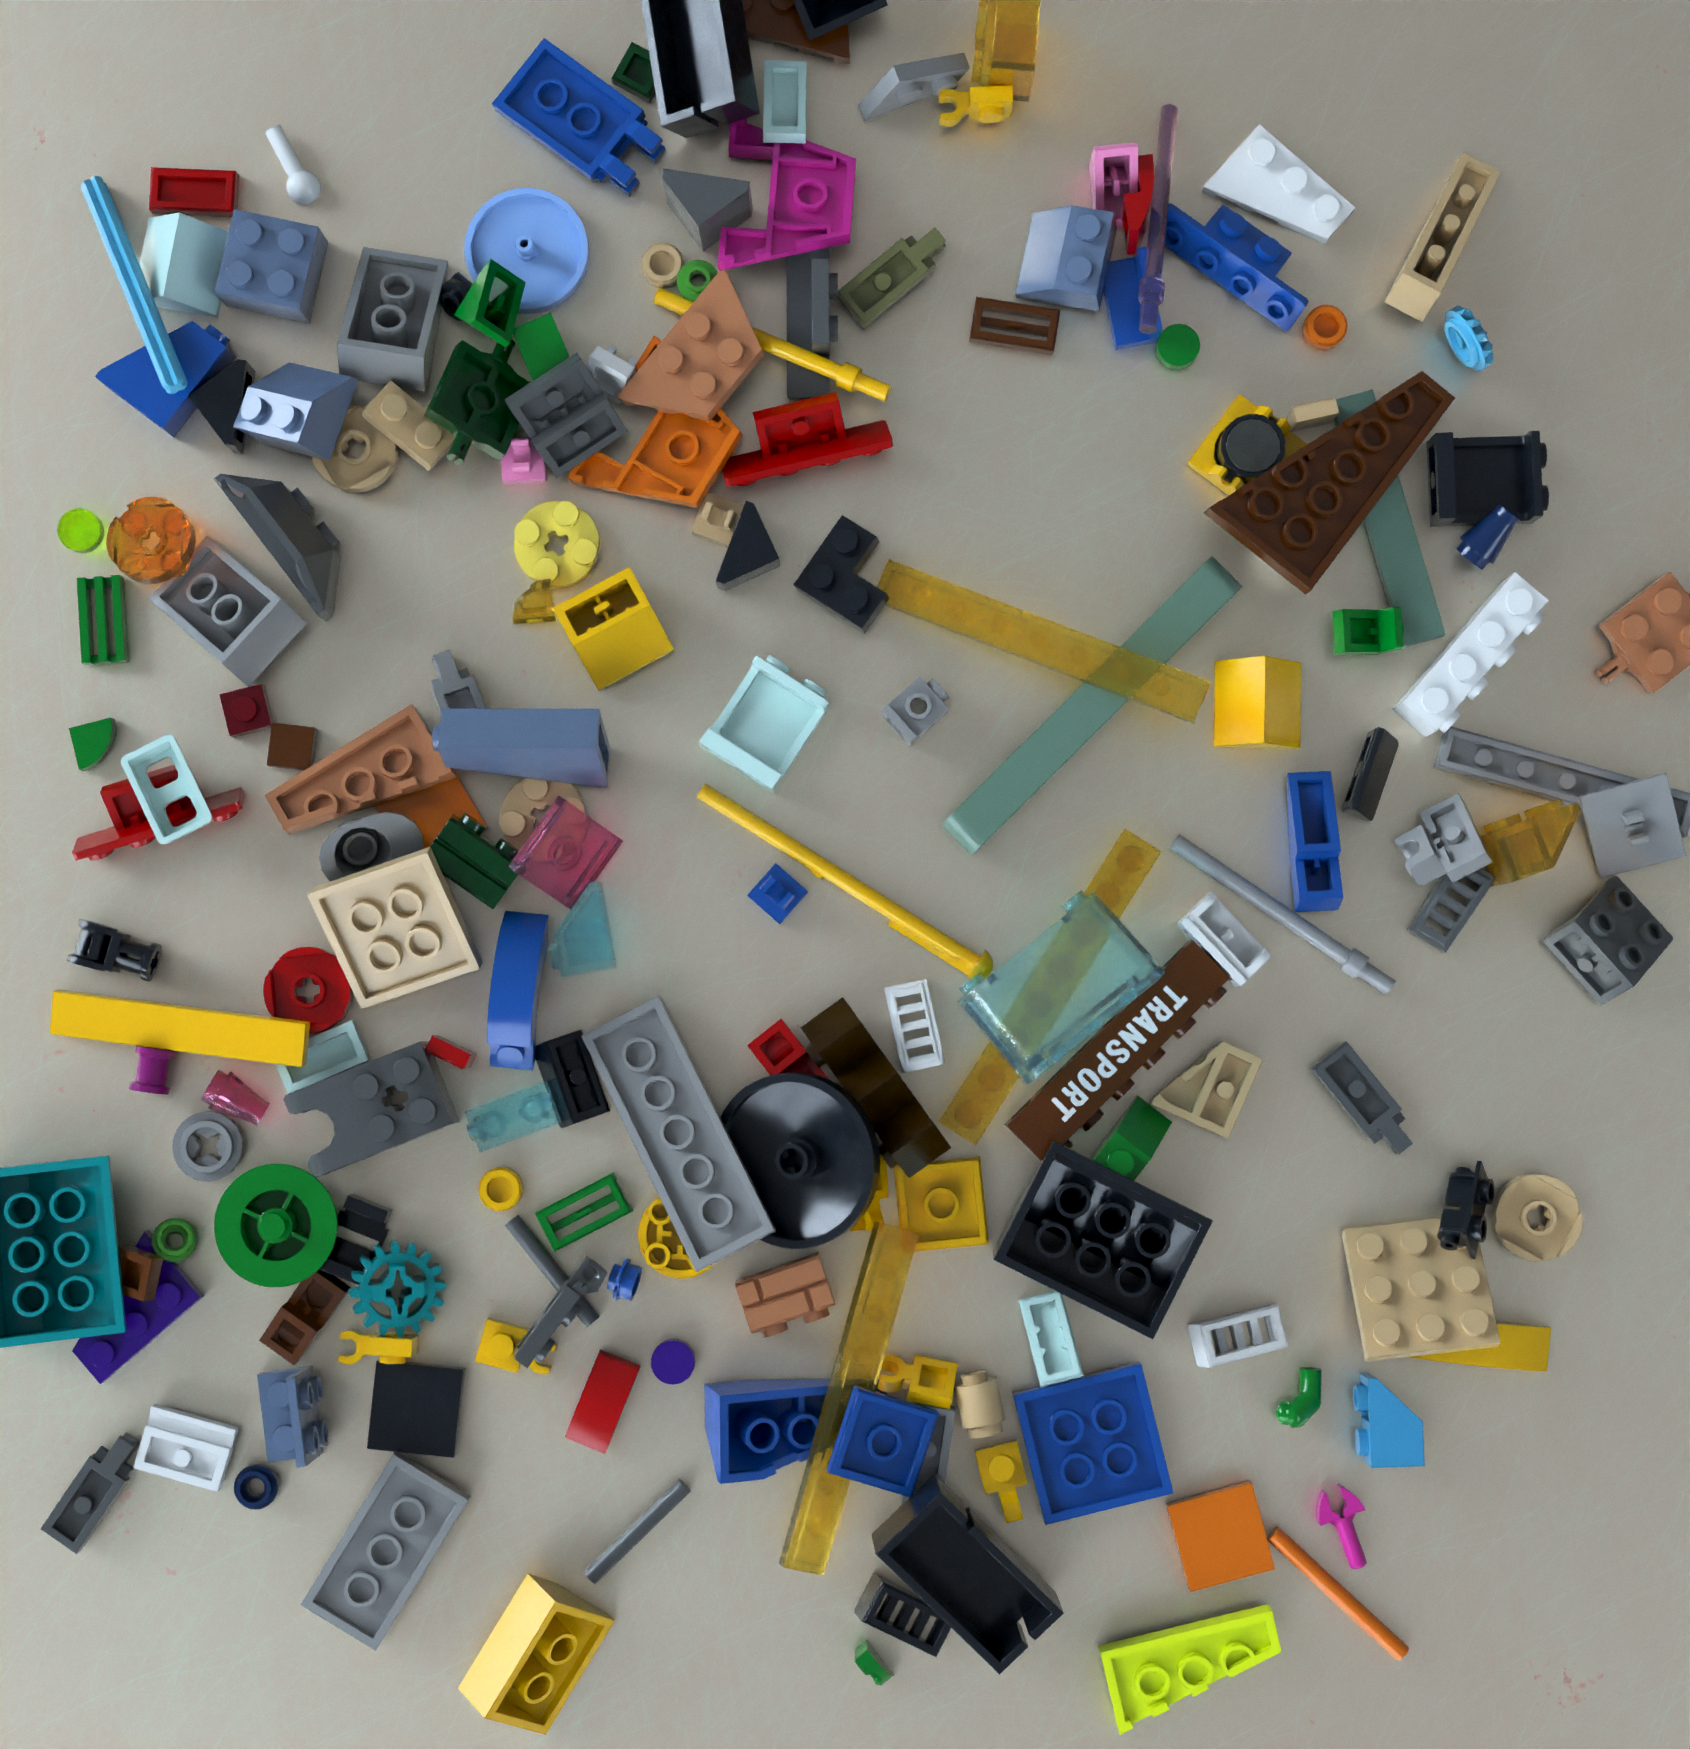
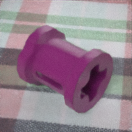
M136 1046L135 1053L139 1055L135 1081L130 1082L129 1089L168 1095L170 1088L166 1086L170 1059L175 1058L176 1051Z

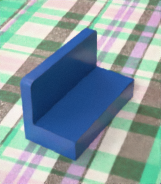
M1145 246L1137 248L1132 258L1109 262L1104 297L1115 350L1157 343L1162 331L1153 278Z

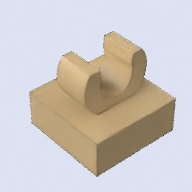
M708 492L701 504L692 528V535L728 547L744 505Z

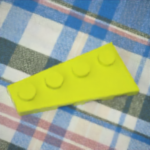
M1269 1604L1098 1646L1120 1735L1133 1729L1134 1723L1150 1715L1154 1718L1170 1710L1169 1705L1192 1694L1195 1697L1209 1690L1208 1685L1227 1675L1232 1678L1282 1652L1273 1612Z

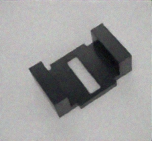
M348 1195L343 1206L346 1209L345 1211L340 1210L337 1217L338 1229L339 1226L379 1241L378 1245L382 1248L389 1232L386 1225L393 1210L358 1195ZM337 1237L329 1258L320 1270L359 1285V1282L351 1278V1272H363L365 1267L359 1259L362 1255L372 1260L376 1257V1254L372 1250Z

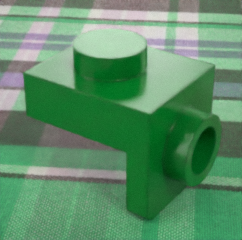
M1391 606L1379 610L1340 609L1332 611L1335 654L1379 655L1403 648L1404 627L1400 607Z

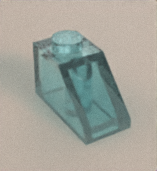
M599 881L588 884L555 931V943L549 944L553 970L560 969L561 977H572L617 969L603 885Z

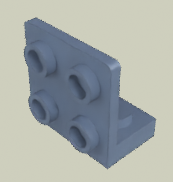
M313 1366L258 1374L268 1463L296 1459L297 1468L308 1466L324 1453L323 1447L328 1445L327 1424L325 1420H319L317 1404L322 1402L323 1399L320 1377L314 1376Z

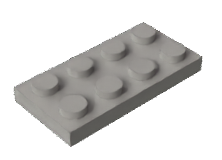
M395 1451L305 1596L301 1606L376 1651L471 1496L400 1452Z

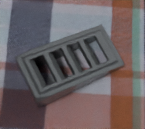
M1483 869L1465 876L1476 883L1473 889L1459 881L1452 883L1447 874L1439 877L1407 930L1443 953H1446L1495 880L1493 875ZM1448 887L1466 898L1463 905L1444 894ZM1438 902L1457 914L1454 920L1434 909ZM1430 917L1448 928L1445 935L1426 925L1425 921L1427 918Z

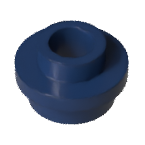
M254 1464L244 1468L237 1475L234 1482V1493L237 1500L249 1509L265 1508L274 1501L279 1491V1481L272 1469L261 1464ZM252 1479H260L264 1483L263 1493L258 1494L252 1491L250 1486Z

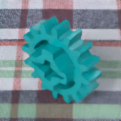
M391 1240L390 1250L386 1252L378 1244L375 1245L374 1252L376 1257L371 1260L367 1256L362 1255L359 1258L365 1267L363 1272H351V1278L359 1282V1286L348 1289L350 1297L360 1298V1301L352 1307L354 1313L361 1314L367 1312L363 1320L364 1326L369 1328L375 1322H378V1332L381 1336H385L389 1327L395 1328L398 1338L403 1337L405 1326L410 1325L416 1333L420 1332L421 1329L418 1321L421 1318H425L433 1322L435 1317L430 1310L431 1306H443L444 1303L443 1299L435 1294L436 1291L446 1288L444 1280L434 1279V1276L442 1271L439 1263L428 1266L427 1263L432 1256L431 1253L426 1249L419 1255H416V1244L412 1241L408 1243L405 1250H400L397 1240ZM404 1261L411 1262L419 1267L425 1277L420 1275L412 1276L405 1270ZM387 1263L385 1272L378 1279L370 1280L373 1273L380 1266ZM396 1270L403 1285L408 1287L401 1290V1297H398V1306L391 1291L386 1290L393 1287L394 1280H396ZM424 1297L421 1304L414 1311L408 1313V1307L415 1299ZM370 1300L374 1302L382 1301L389 1307L390 1316L377 1311L370 1303Z

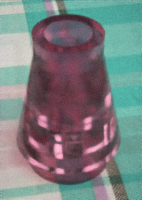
M221 1070L216 1072L201 1098L202 1101L210 1105L208 1109L249 1121L256 1126L270 1104L230 1071L229 1074H226Z

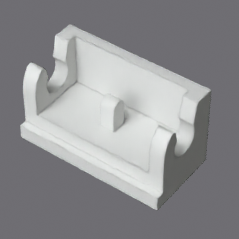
M1211 891L1176 923V926L1230 977L1228 981L1234 987L1242 986L1270 958L1271 954L1257 942Z

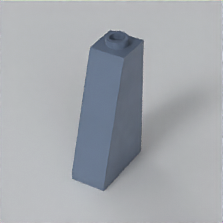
M442 708L440 725H434L433 749L440 752L446 768L595 787H608L610 745L599 709Z

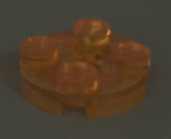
M144 497L128 504L126 507L129 510L124 512L120 518L115 516L107 532V551L113 563L128 578L143 584H158L168 581L172 577H181L187 572L190 565L189 560L195 549L196 535L190 518L181 509L161 497ZM156 531V535L160 538L159 543L152 549L142 545V541L149 539L151 532Z

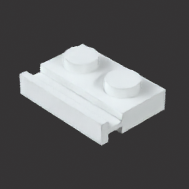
M152 1405L148 1424L145 1425L133 1468L215 1492L220 1491L224 1483L239 1427L163 1405Z

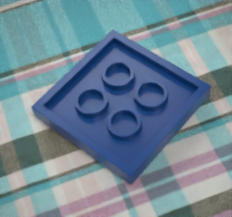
M1140 1362L1087 1374L1082 1378L1042 1388L1039 1386L1013 1393L1045 1525L1173 1494Z

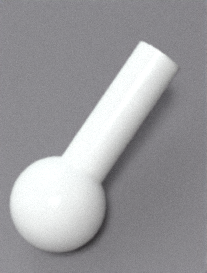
M281 125L268 129L265 133L289 177L286 186L289 197L300 205L312 204L321 193L319 179L312 172L303 169Z

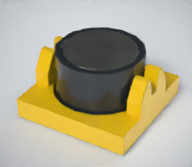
M1239 394L1189 459L1187 465L1229 496L1246 483L1256 479L1285 458L1306 446L1307 443L1289 431L1291 427L1284 417L1276 418L1273 415V409L1263 405L1257 407Z

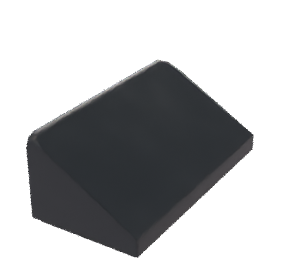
M1377 727L1367 733L1341 808L1343 813L1366 821H1372L1399 745L1398 740L1384 728Z
M582 1030L536 1045V1061L560 1128H565L610 1111L591 1055L581 1037L583 1035Z

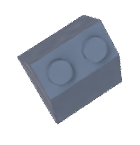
M1070 205L1033 213L1017 284L1016 298L1099 311L1117 231L1114 212Z
M289 362L247 387L233 427L265 445L330 461L358 380L351 376Z

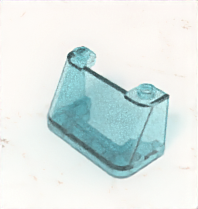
M1082 890L1061 906L1066 914L994 973L984 979L979 972L959 988L964 996L957 1003L1024 1084H1029L1041 1076L1166 973L1155 958L1094 891L1088 896Z

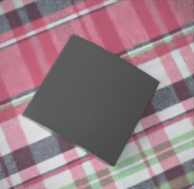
M577 352L504 399L556 479L628 432Z

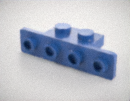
M1169 203L1150 232L1152 238L1284 331L1291 329L1309 303L1306 297L1276 277L1292 252L1224 204L1221 205L1209 222L1203 226L1181 209Z

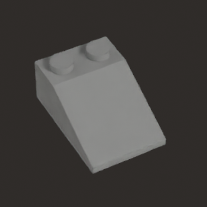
M363 247L337 341L339 374L354 377L358 381L386 385L391 380L401 388L425 391L434 355L442 306L441 286L446 282L448 260Z
M208 536L199 543L148 598L248 687L307 624L277 594Z

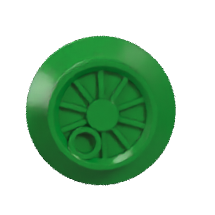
M288 1164L262 1165L248 1170L236 1178L222 1195L214 1220L215 1239L224 1261L241 1278L263 1287H286L297 1284L312 1276L329 1258L338 1232L337 1211L328 1190L311 1173Z

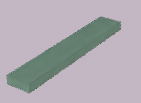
M1373 389L1336 399L1339 414L1334 419L1335 426L1337 427L1352 415L1376 402ZM1397 475L1364 519V524L1389 607L1401 608L1404 627L1403 648L1441 638L1446 634L1401 482Z

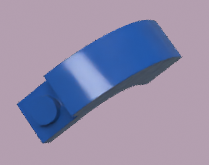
M505 911L495 951L489 995L487 1043L490 1044V1066L533 1071L536 1060L538 995L542 970L548 951V915Z

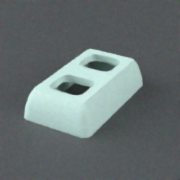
M167 734L121 758V765L160 844H169L211 823L213 816L173 735ZM166 758H170L178 772V778L161 788H154L147 773L148 768ZM185 796L190 797L197 812L196 817L178 827H173L166 813V807Z

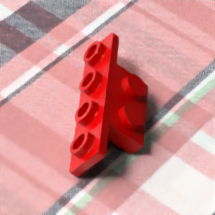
M834 392L753 412L761 449L731 456L722 472L727 487L734 485L748 486L763 478L776 475L790 476L801 469L817 465L831 466L837 464L842 459L854 456L876 455L883 449L893 447V441L885 420L845 429L837 393Z
M174 765L148 772V776L154 788H161L175 781L178 778V772ZM128 779L103 786L100 791L114 826L77 838L72 854L76 861L87 857L89 860L95 861L109 856L116 848L129 844L132 848H137L149 844L156 838ZM239 787L204 798L213 816V821L221 822L234 817L238 810L242 809L245 795L242 788ZM188 796L166 807V813L173 827H178L194 819L197 814Z

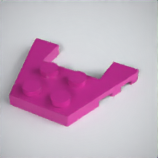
M747 118L731 123L728 147L729 157L772 160L766 229L721 226L718 270H728L850 243L856 158L807 140L806 144L763 143V129L748 124Z

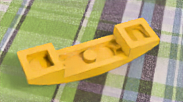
M1496 1322L1500 1338V1344L1497 1347L1412 1356L1409 1358L1490 1368L1547 1371L1551 1327Z

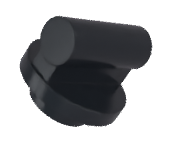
M459 272L455 273L450 280L441 286V305L449 316L462 321L454 316L473 284Z

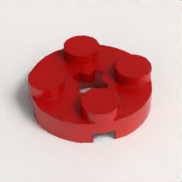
M315 947L292 949L279 958L280 960L274 964L272 970H269L265 977L263 996L268 1012L277 1018L310 1022L309 1034L321 1033L331 1029L348 1014V1009L353 999V991L336 955L324 949ZM306 978H312V983L319 985L320 993L314 995V1001L311 1003H307L306 997L298 996L297 993L298 988L305 985Z

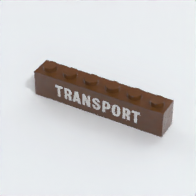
M1194 941L1186 942L1004 1125L1040 1161L1053 1140L1071 1148L1073 1143L1069 1138L1080 1127L1085 1132L1093 1127L1104 1115L1099 1108L1111 1096L1116 1101L1124 1096L1135 1084L1130 1077L1141 1066L1149 1070L1166 1053L1161 1046L1172 1035L1180 1039L1196 1023L1192 1015L1203 1004L1209 1009L1223 997L1227 990L1222 985L1230 977Z

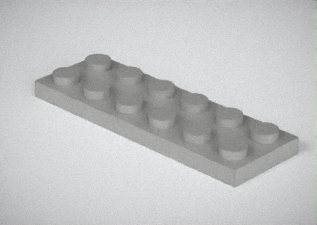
M657 996L582 1035L581 1037L695 1271L699 1272L776 1232L662 999Z

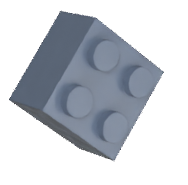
M234 209L215 293L227 307L310 324L328 241L318 226Z

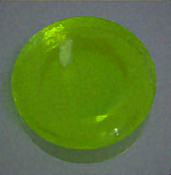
M76 508L69 510L60 518L57 533L61 543L76 553H89L101 544L104 538V526L101 520L92 512Z

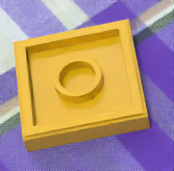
M980 1156L932 1161L910 1178L907 1177L899 1165L894 1167L902 1253L989 1244Z

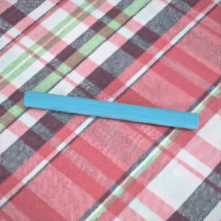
M93 176L91 179L84 180L81 186L161 385L169 394H175L180 390H184L187 387V379L109 189L100 176Z

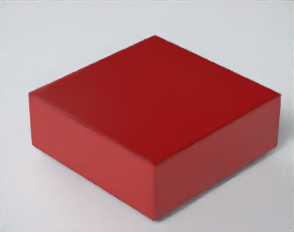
M432 1035L425 1048L427 1053L460 1069L471 1068L477 1056L476 1053L439 1035Z

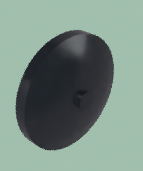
M784 1072L770 1075L749 1084L734 1096L720 1118L776 1229V1232L760 1240L781 1248L805 1249L830 1242L854 1227L869 1208L874 1198L880 1175V1151L877 1137L870 1119L857 1100L835 1082L806 1072Z

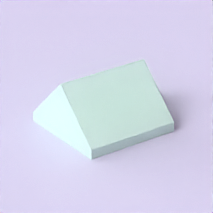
M180 212L148 219L139 265L157 307L218 318L221 299L215 293L228 231Z

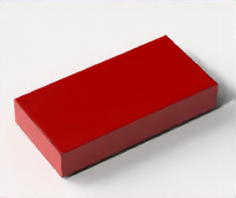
M151 167L149 210L152 214H174L180 212L185 215L232 217L234 209H238L239 174L236 171Z

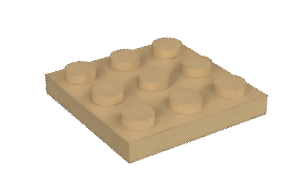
M431 847L311 888L307 894L361 1009L478 970L483 963Z
M1441 1218L1343 1230L1342 1239L1365 1362L1497 1347L1500 1344L1480 1242L1478 1243L1475 1259L1470 1258L1466 1246H1458L1456 1250L1442 1248L1440 1246L1441 1241L1437 1237Z

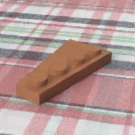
M411 704L270 791L265 797L281 826L290 835L457 778L452 768L445 767L440 752L434 751L432 734L418 710Z

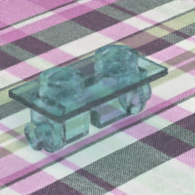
M547 1081L465 1111L469 1122L467 1124L469 1136L472 1141H476L479 1152L562 1122Z

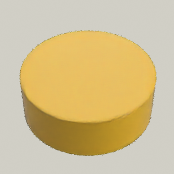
M496 1167L489 1170L481 1178L478 1187L481 1201L486 1207L494 1211L511 1209L521 1200L524 1191L520 1175L508 1167Z

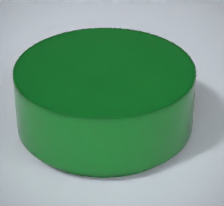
M1173 324L1165 328L1156 343V355L1159 361L1167 368L1174 370L1190 366L1195 361L1200 350V340L1197 333L1191 327L1184 324Z

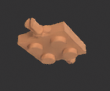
M1672 572L1661 575L1598 624V627L1610 641L1613 654L1615 655L1602 667L1595 670L1597 676H1603L1600 680L1606 685L1626 670L1636 676L1648 693H1655L1690 665V594L1683 589Z

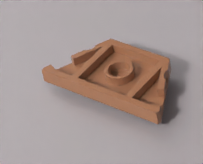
M720 270L624 386L617 395L620 402L626 406L633 407V404L656 408L658 412L669 414L684 413L690 418L711 421L764 356L762 348L726 271Z

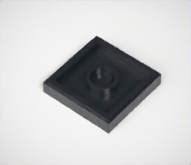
M378 1359L375 1369L367 1449L454 1458L457 1453L466 1368L414 1362L384 1364L380 1363Z

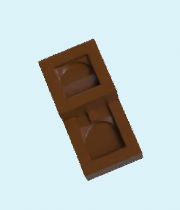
M319 1269L312 1276L299 1283L259 1341L295 1366L334 1314L351 1287L336 1276Z

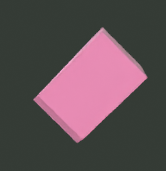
M1137 142L1096 146L1093 148L1088 166L1093 209L1114 212L1116 227H1123L1121 217L1124 194L1138 192Z

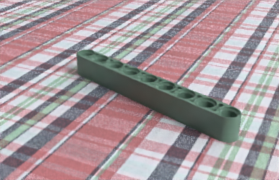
M1211 556L942 823L943 828L972 856L1243 586Z

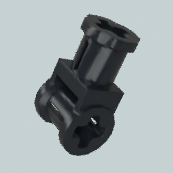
M79 919L77 925L81 930L74 953L68 954L66 961L100 971L107 970L120 973L122 969L141 975V979L149 982L152 980L160 964L162 950L160 944L152 943L149 946L131 941V935L118 932V929ZM127 954L137 956L140 960L130 958Z

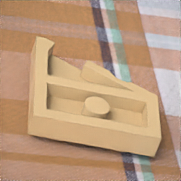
M1220 1041L1152 1097L1149 1104L1228 1139L1263 1059L1229 1043Z

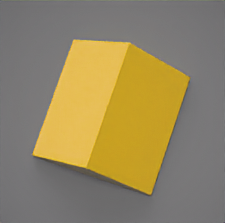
M1270 656L1215 661L1213 747L1300 749L1301 662Z

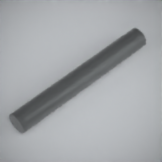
M517 1215L505 1227L558 1291L569 1277L521 1217ZM582 1295L577 1301L582 1305L577 1317L587 1328L600 1316Z
M678 1479L584 1570L587 1578L596 1584L691 1492L690 1488L681 1479Z

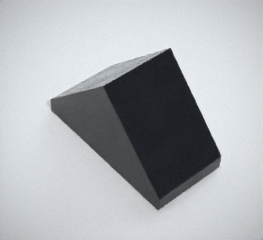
M239 359L191 393L189 397L223 443L234 453L243 454L246 434L233 426L247 387L254 383L256 371L246 360Z
M745 501L716 578L717 588L724 591L780 567V559L754 503Z

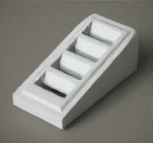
M923 979L884 988L902 1073L945 1064L927 980ZM921 994L922 1002L897 1007L895 998ZM924 1010L926 1019L901 1024L899 1015ZM928 1027L929 1036L904 1041L903 1032ZM931 1044L933 1053L908 1058L907 1049Z
M1271 1304L1188 1324V1332L1198 1367L1210 1368L1289 1347L1278 1304ZM1264 1317L1269 1337L1267 1342H1263L1257 1318ZM1242 1322L1247 1323L1252 1344L1250 1346L1246 1345ZM1227 1326L1230 1329L1234 1346L1233 1350L1228 1348L1224 1327ZM1210 1331H1212L1213 1340H1214V1344H1215V1348H1216V1353H1215V1351H1214V1347H1213V1343H1212Z

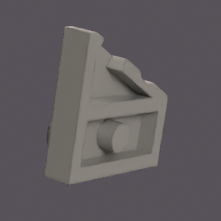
M965 53L893 65L858 105L863 119L870 120L930 96H939V92L945 89H956L958 87L957 82L970 69Z

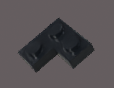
M842 515L793 584L794 587L802 594L866 633L890 599L887 593L857 575L880 541L877 536Z

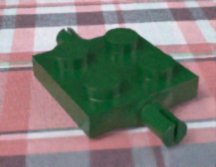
M511 339V343L507 347L496 343L492 354L481 352L462 340L455 346L424 416L449 430L455 437L446 455L448 461L454 459L453 464H464L470 446L477 447L497 460H500L507 453L519 422L504 399L530 383L519 376L507 363L516 345L513 339Z

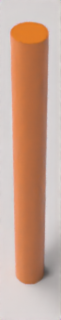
M1279 1527L1274 1528L1267 1537L1268 1542L1397 1661L1407 1654L1409 1647Z

